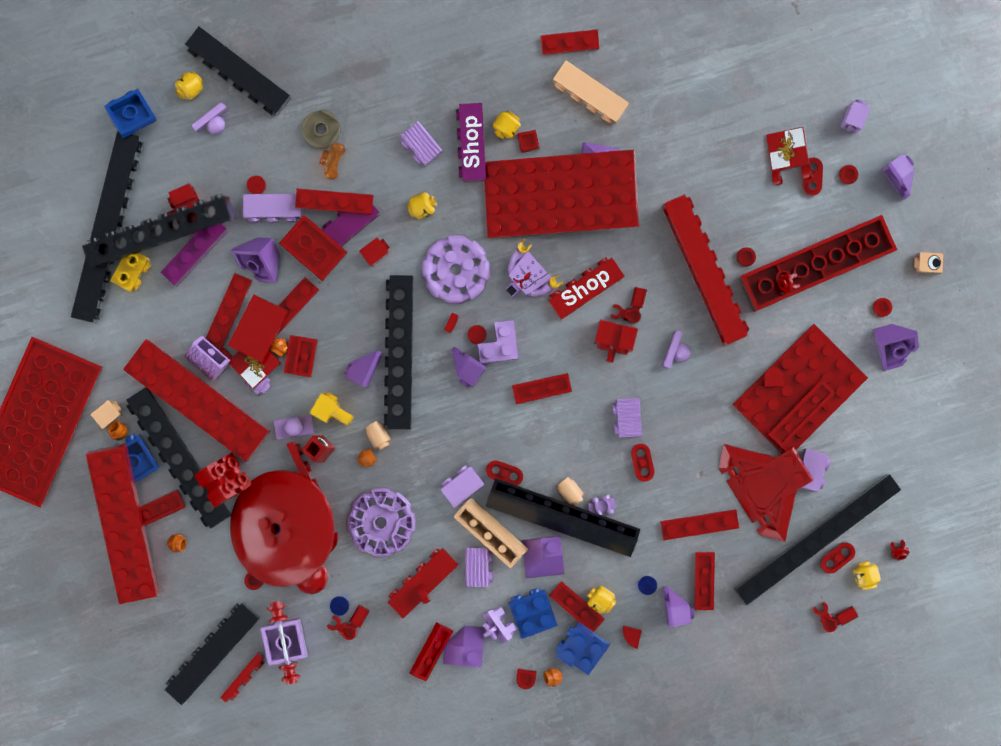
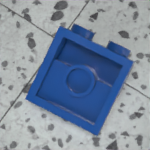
M139 89L129 91L124 96L111 100L104 106L107 115L122 138L157 121Z
M133 433L124 439L126 442L124 444H127L135 483L160 468L140 434L135 436Z
M540 587L529 591L530 595L523 597L520 594L512 597V601L509 602L522 639L558 626L545 589L540 590Z
M578 622L575 627L571 626L567 631L566 635L568 638L565 642L561 640L555 649L558 651L556 657L570 667L574 665L589 675L609 648L610 643Z

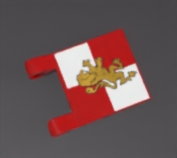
M804 127L766 134L772 169V181L774 184H783L781 170L800 166L802 177L805 179L812 178Z
M222 348L220 350L221 353L231 360L229 364L253 390L281 364L270 350L263 363L239 351L232 356L227 349Z

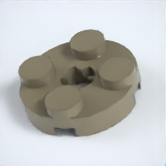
M327 110L311 112L302 123L303 136L309 145L315 148L326 149L338 140L340 124L336 116ZM324 124L326 132L318 134L316 127Z

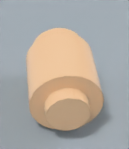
M375 421L365 427L366 435L374 449L379 448V450H382L390 445L388 442L391 441V438L383 424H380L379 421Z
M567 477L556 486L566 503L575 506L583 500L581 496L584 493L573 479L570 480Z

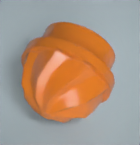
M277 338L273 341L269 350L283 357L284 353L287 354L288 343L284 338Z
M115 421L108 427V433L113 440L119 441L126 438L128 430L124 423Z
M370 448L367 450L363 449L358 455V463L363 467L374 466L373 463L377 462Z
M182 534L171 535L167 540L168 548L175 553L183 552L187 545L186 537H183Z
M548 668V671L543 673L544 681L548 687H556L562 681L563 674L558 669Z

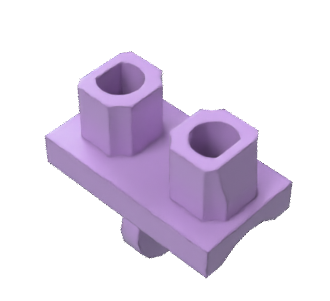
M501 607L494 610L491 609L482 615L486 621L483 624V627L486 629L483 636L486 638L490 635L493 641L498 638L501 643H504L512 638L511 635L517 629L512 622H508L506 625L502 624L500 619L506 614Z

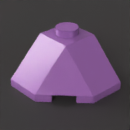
M902 154L883 167L882 170L905 200L911 193L914 163L908 155L905 157Z
M257 237L231 250L239 267L243 270L249 269L255 274L254 278L260 282L275 283L277 280L279 251L272 238Z
M894 324L873 329L875 344L884 371L903 366L907 361L906 357L919 348L918 334L915 330Z
M453 347L452 353L457 376L460 378L459 382L467 388L470 385L474 387L485 371L486 366Z
M663 586L667 625L675 627L690 624L691 619L694 618L693 607H689V604L670 588Z
M464 626L449 639L444 648L443 664L481 667L484 627Z

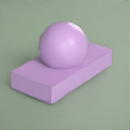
M220 102L194 122L192 127L197 133L207 128L210 133L219 134L225 128V122L220 116L228 111V109Z
M676 330L673 333L662 365L664 368L670 369L673 359L678 362H685L691 355L688 345L679 343L683 333Z
M312 415L274 420L276 439L315 434Z

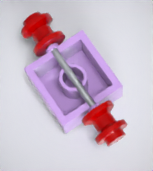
M275 601L270 603V607H267V611L272 613L269 623L275 622V624L262 626L261 633L268 666L284 663L285 665L279 666V669L284 671V677L281 681H286V685L297 683V679L301 678L295 672L298 662L292 663V661L307 658L308 653L301 619L283 622L282 620L288 619V616L283 614V608L286 607V604H281V601Z

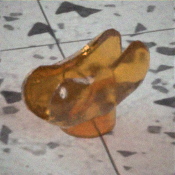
M341 143L333 144L330 151L323 150L319 164L325 166L324 174L329 179H335L338 176V163L346 150L345 146Z

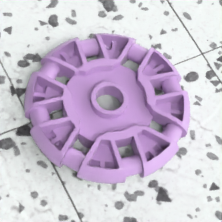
M450 235L446 239L437 240L428 248L426 258L422 260L421 274L422 278L426 281V288L437 299L441 298L446 303L461 304L465 300H473L485 289L486 280H489L490 262L486 259L485 250L475 240L466 239V236ZM451 245L453 251L445 253L444 247ZM463 246L469 248L467 254L461 251ZM434 256L440 258L437 265L432 263ZM478 258L480 265L474 266L473 259ZM454 264L461 266V273L458 275H453L450 272V268ZM437 273L439 280L433 281L432 274ZM474 274L479 276L477 283L472 281ZM444 285L451 288L449 293L442 291ZM466 286L468 292L461 294L459 288Z
M387 488L371 489V492L359 495L351 504V511L349 514L347 513L346 518L347 532H350L352 543L363 553L368 552L374 557H388L396 551H402L411 541L410 536L412 531H415L416 524L415 514L410 509L409 501L397 492L396 494ZM387 498L393 500L392 506L384 504ZM375 499L377 504L370 506L368 501ZM359 510L364 512L362 519L356 517ZM403 510L405 517L399 518L397 511ZM378 517L385 518L386 526L384 528L376 526L375 521ZM362 527L365 534L359 536L357 528ZM399 527L405 528L403 535L397 533ZM370 539L377 542L375 547L368 545ZM392 539L394 544L387 547L385 541Z

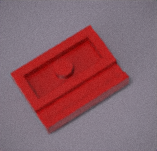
M290 335L284 373L312 378L318 340Z

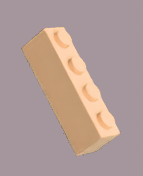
M568 61L564 62L553 78L555 88L561 92L565 90L570 93V98L577 103L582 101L587 105L586 109L594 114L596 112L601 114L602 119L608 124L612 122L616 124L629 106L626 100Z
M472 497L454 515V518L510 569L528 550L522 542Z

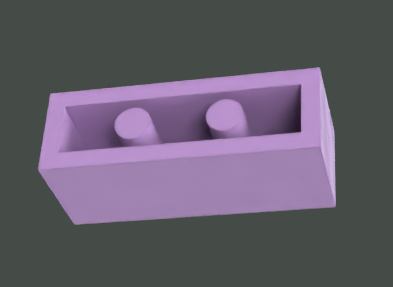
M243 194V218L248 219V222H260V219H267V222H279V219H286V222H298V218L302 217V209L295 208L296 194Z

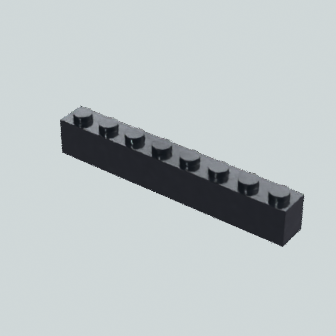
M496 478L486 503L488 508L628 557L632 556L641 530Z

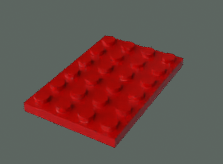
M813 324L769 367L779 368L783 372L784 387H764L763 373L732 405L782 454L792 447L797 450L868 377ZM822 379L836 393L781 448L768 433Z

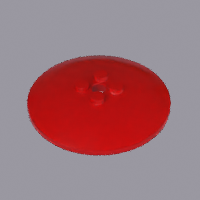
M279 470L261 474L250 481L251 486L239 494L233 506L230 534L234 551L243 567L261 582L273 586L300 584L313 577L322 568L331 552L334 540V519L331 507L320 488L309 478L299 473ZM276 524H279L281 528L279 534L274 531Z

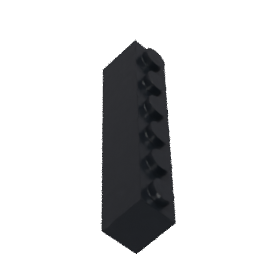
M198 26L185 43L189 54L195 58L197 56L203 59L202 63L209 69L214 67L219 71L217 75L225 81L230 79L234 82L232 86L239 92L243 90L249 94L248 98L255 104L260 102L264 105L262 109L271 116L273 113L278 116L290 101L291 96L201 27Z
M244 602L241 605L237 603L230 610L232 615L228 619L224 617L217 625L219 629L216 633L211 632L204 639L206 644L202 648L198 646L191 654L193 656L189 663L185 661L178 668L181 672L176 677L172 675L165 683L167 685L165 691L180 705L187 701L261 618Z

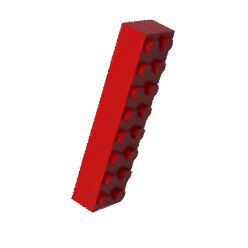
M684 194L664 203L662 209L722 344L726 346L748 336L749 327L746 321H742L739 316L741 309L738 303L734 304L731 298L734 294L729 285L726 286L723 280L726 276L723 269L718 268L716 264L718 258L714 250L710 251L708 243H710L706 232L702 233L701 231L702 222L698 214L694 215L692 211L694 208L693 202L690 197L687 198Z
M880 215L743 274L739 279L753 311L756 312L893 253L898 249L883 215ZM785 273L789 275L797 274V277L792 278L793 284H799V287L789 293L783 292L779 287L780 276Z
M145 339L123 368L125 372L245 462L251 459L271 432L148 339Z
M127 444L88 451L85 455L119 604L157 597L159 589Z

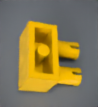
M140 253L122 258L110 281L132 293L134 290L137 291L142 284L140 279L143 273L147 274L151 267V263H149L151 259Z
M329 392L326 394L321 393L310 411V414L326 423H329L334 418L349 426L354 418L353 415L340 408V403L337 402L338 397Z

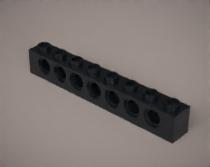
M218 194L212 196L211 201L204 202V200L193 203L194 207L187 209L184 206L176 209L174 214L164 213L158 215L157 220L147 219L141 221L140 226L134 227V225L124 227L122 228L123 232L116 233V231L105 234L103 239L99 240L96 237L87 240L88 244L82 247L89 268H96L128 257L131 254H136L236 219L229 196ZM210 207L215 209V214L212 217L208 214ZM193 213L197 215V221L195 223H192L191 221V215ZM175 219L179 221V227L177 229L173 227V222ZM158 225L162 229V232L159 236L155 232V229ZM139 232L144 234V239L141 242L138 240ZM122 238L126 240L124 248L120 244ZM105 244L109 247V251L106 254L103 252Z
M390 275V280H386V291H389V299H386V310H389V318L385 319V329H389V337H385V348L389 349V354L385 356V368H388V375H385L384 386L388 387V395L384 394V406H388V414H384V425H387V429H411L413 275ZM397 290L404 291L405 297L402 300L394 298V293ZM402 309L405 313L404 317L399 320L394 318L395 310ZM397 328L404 330V336L400 339L395 338L393 335L394 330ZM397 347H401L404 350V355L400 358H396L393 355V351ZM397 366L402 367L404 370L401 377L393 375V369ZM397 385L403 387V394L401 396L393 394V388ZM397 404L403 407V412L399 416L394 415L392 412L393 407Z
M145 387L126 400L128 402L126 407L132 415L136 414L138 417L137 423L142 431H147L149 442L153 447L157 446L160 453L158 455L163 463H168L170 474L174 479L178 478L181 485L179 487L184 495L188 494L191 498L190 504L195 511L199 510L202 517L200 519L204 526H209L211 529L229 518L231 513L224 503L215 507L211 513L205 510V503L210 502L206 496L209 493L206 487L203 488V494L200 497L194 494V488L198 485L200 486L194 475L202 469L150 390ZM147 405L150 407L151 412L145 417L142 415L141 410ZM156 421L161 424V430L157 433L152 430V424ZM166 437L172 441V445L167 449L162 444ZM177 453L182 456V462L178 465L173 462V456ZM187 469L193 473V477L189 481L183 476L184 471Z

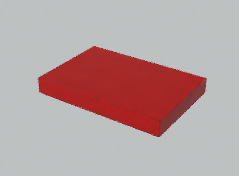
M305 215L299 219L279 242L285 250L322 282L348 253Z
M253 294L227 346L263 363L288 311Z

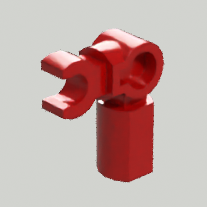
M635 287L630 304L632 309L626 308L624 310L620 305L614 304L613 307L619 309V314H611L610 317L613 319L622 317L624 321L633 324L638 323L641 320L640 308L643 309L647 289Z
M825 602L822 603L824 606L822 612H819L816 607L813 608L814 613L821 617L820 622L826 632H834L838 625L843 626L858 618V614L853 606L835 615L836 618H833L832 614H828V606Z
M358 605L349 620L350 625L346 622L343 624L338 616H332L337 624L334 627L328 624L327 628L338 630V634L342 635L346 640H352L357 637V628L362 626L370 610L362 605Z

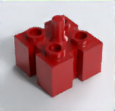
M190 183L168 192L170 197L167 200L173 210L167 213L169 215L174 214L176 209L184 206L187 209L194 207L193 203L200 201L195 188ZM195 213L191 215L192 223H195L197 221V215Z
M600 319L594 344L598 345V349L607 350L606 362L613 363L616 353L627 355L628 352L631 353L633 351L638 328Z
M233 453L213 462L194 475L201 488H207L209 493L206 496L214 508L251 486V482L245 472H240L238 467L240 464Z

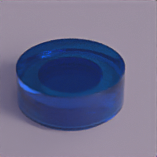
M643 576L638 582V589L644 595H651L657 589V582L652 576Z
M337 596L330 602V610L337 616L344 615L349 610V602L345 597Z

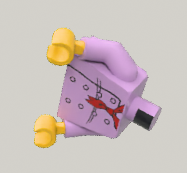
M523 239L510 258L508 277L513 282L505 290L512 298L520 290L525 296L536 297L546 295L553 289L561 286L563 281L558 284L556 277L559 275L551 277L528 252L532 244L525 247L523 245L525 239Z

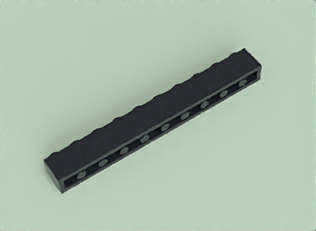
M117 131L90 239L96 237L99 240L103 239L105 234L113 231L119 233L120 227L124 226L125 216L123 214L124 210L128 209L130 198H128L129 190H132L135 180L132 178L134 172L138 170L139 161L137 158L138 154L142 153L144 142H142V138L139 136L129 135L122 138ZM107 244L103 246V252L106 254L109 251ZM85 257L71 318L95 324L97 320H100L102 314L100 305L101 301L104 302L107 291L104 289L106 283L110 282L111 272H109L110 265H113L114 262L96 268H89Z
M886 474L734 588L735 592L745 605L750 604L901 491V488L890 474Z

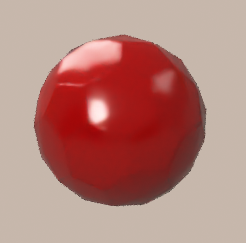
M323 565L313 577L296 586L306 594L313 595L321 592L328 582L327 569Z

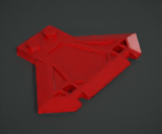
M724 444L719 470L722 474L728 472L731 478L727 480V483L751 522L753 523L758 520L761 527L757 531L761 536L786 542L796 492L814 480L798 453L792 447L781 455L774 457ZM735 466H737L740 473L737 474V472L734 469ZM767 515L771 521L767 522L764 516Z

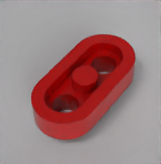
M812 157L809 158L810 165L816 164L817 169L812 170V178H803L802 189L808 196L819 194L822 190L823 164L818 158ZM810 183H815V184H816V188H815V189H811V188L809 187V184H810Z
M637 444L631 450L633 467L637 479L646 482L654 476L651 452L647 445ZM640 449L644 451L642 457L637 455V451ZM643 468H646L648 470V474L646 476H643L641 474V470Z
M497 460L491 461L486 467L487 475L493 480L496 478L516 486L523 481V473L517 467ZM494 466L499 467V473L494 474L492 468ZM512 473L517 474L518 477L516 480L510 479V475Z
M847 542L837 545L822 557L820 561L821 569L830 574L837 572L854 558V546ZM844 548L848 550V554L845 556L842 555V549ZM828 560H832L833 565L831 567H827L826 565Z

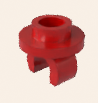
M785 273L780 276L779 287L783 292L789 293L799 287V284L794 285L792 278L797 277V274L789 275Z
M901 540L900 548H896L894 543L891 542V558L898 561L907 558L910 550L905 547L904 540Z

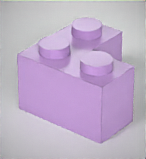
M514 320L495 322L497 342L478 344L481 364L518 359Z

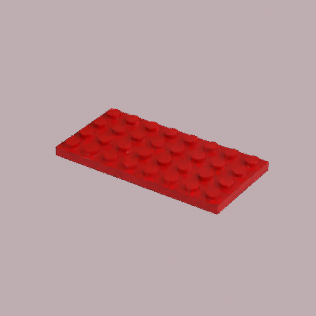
M634 149L485 162L487 237L489 239L639 227Z
M31 337L0 408V491L42 508L102 371V366L35 337Z

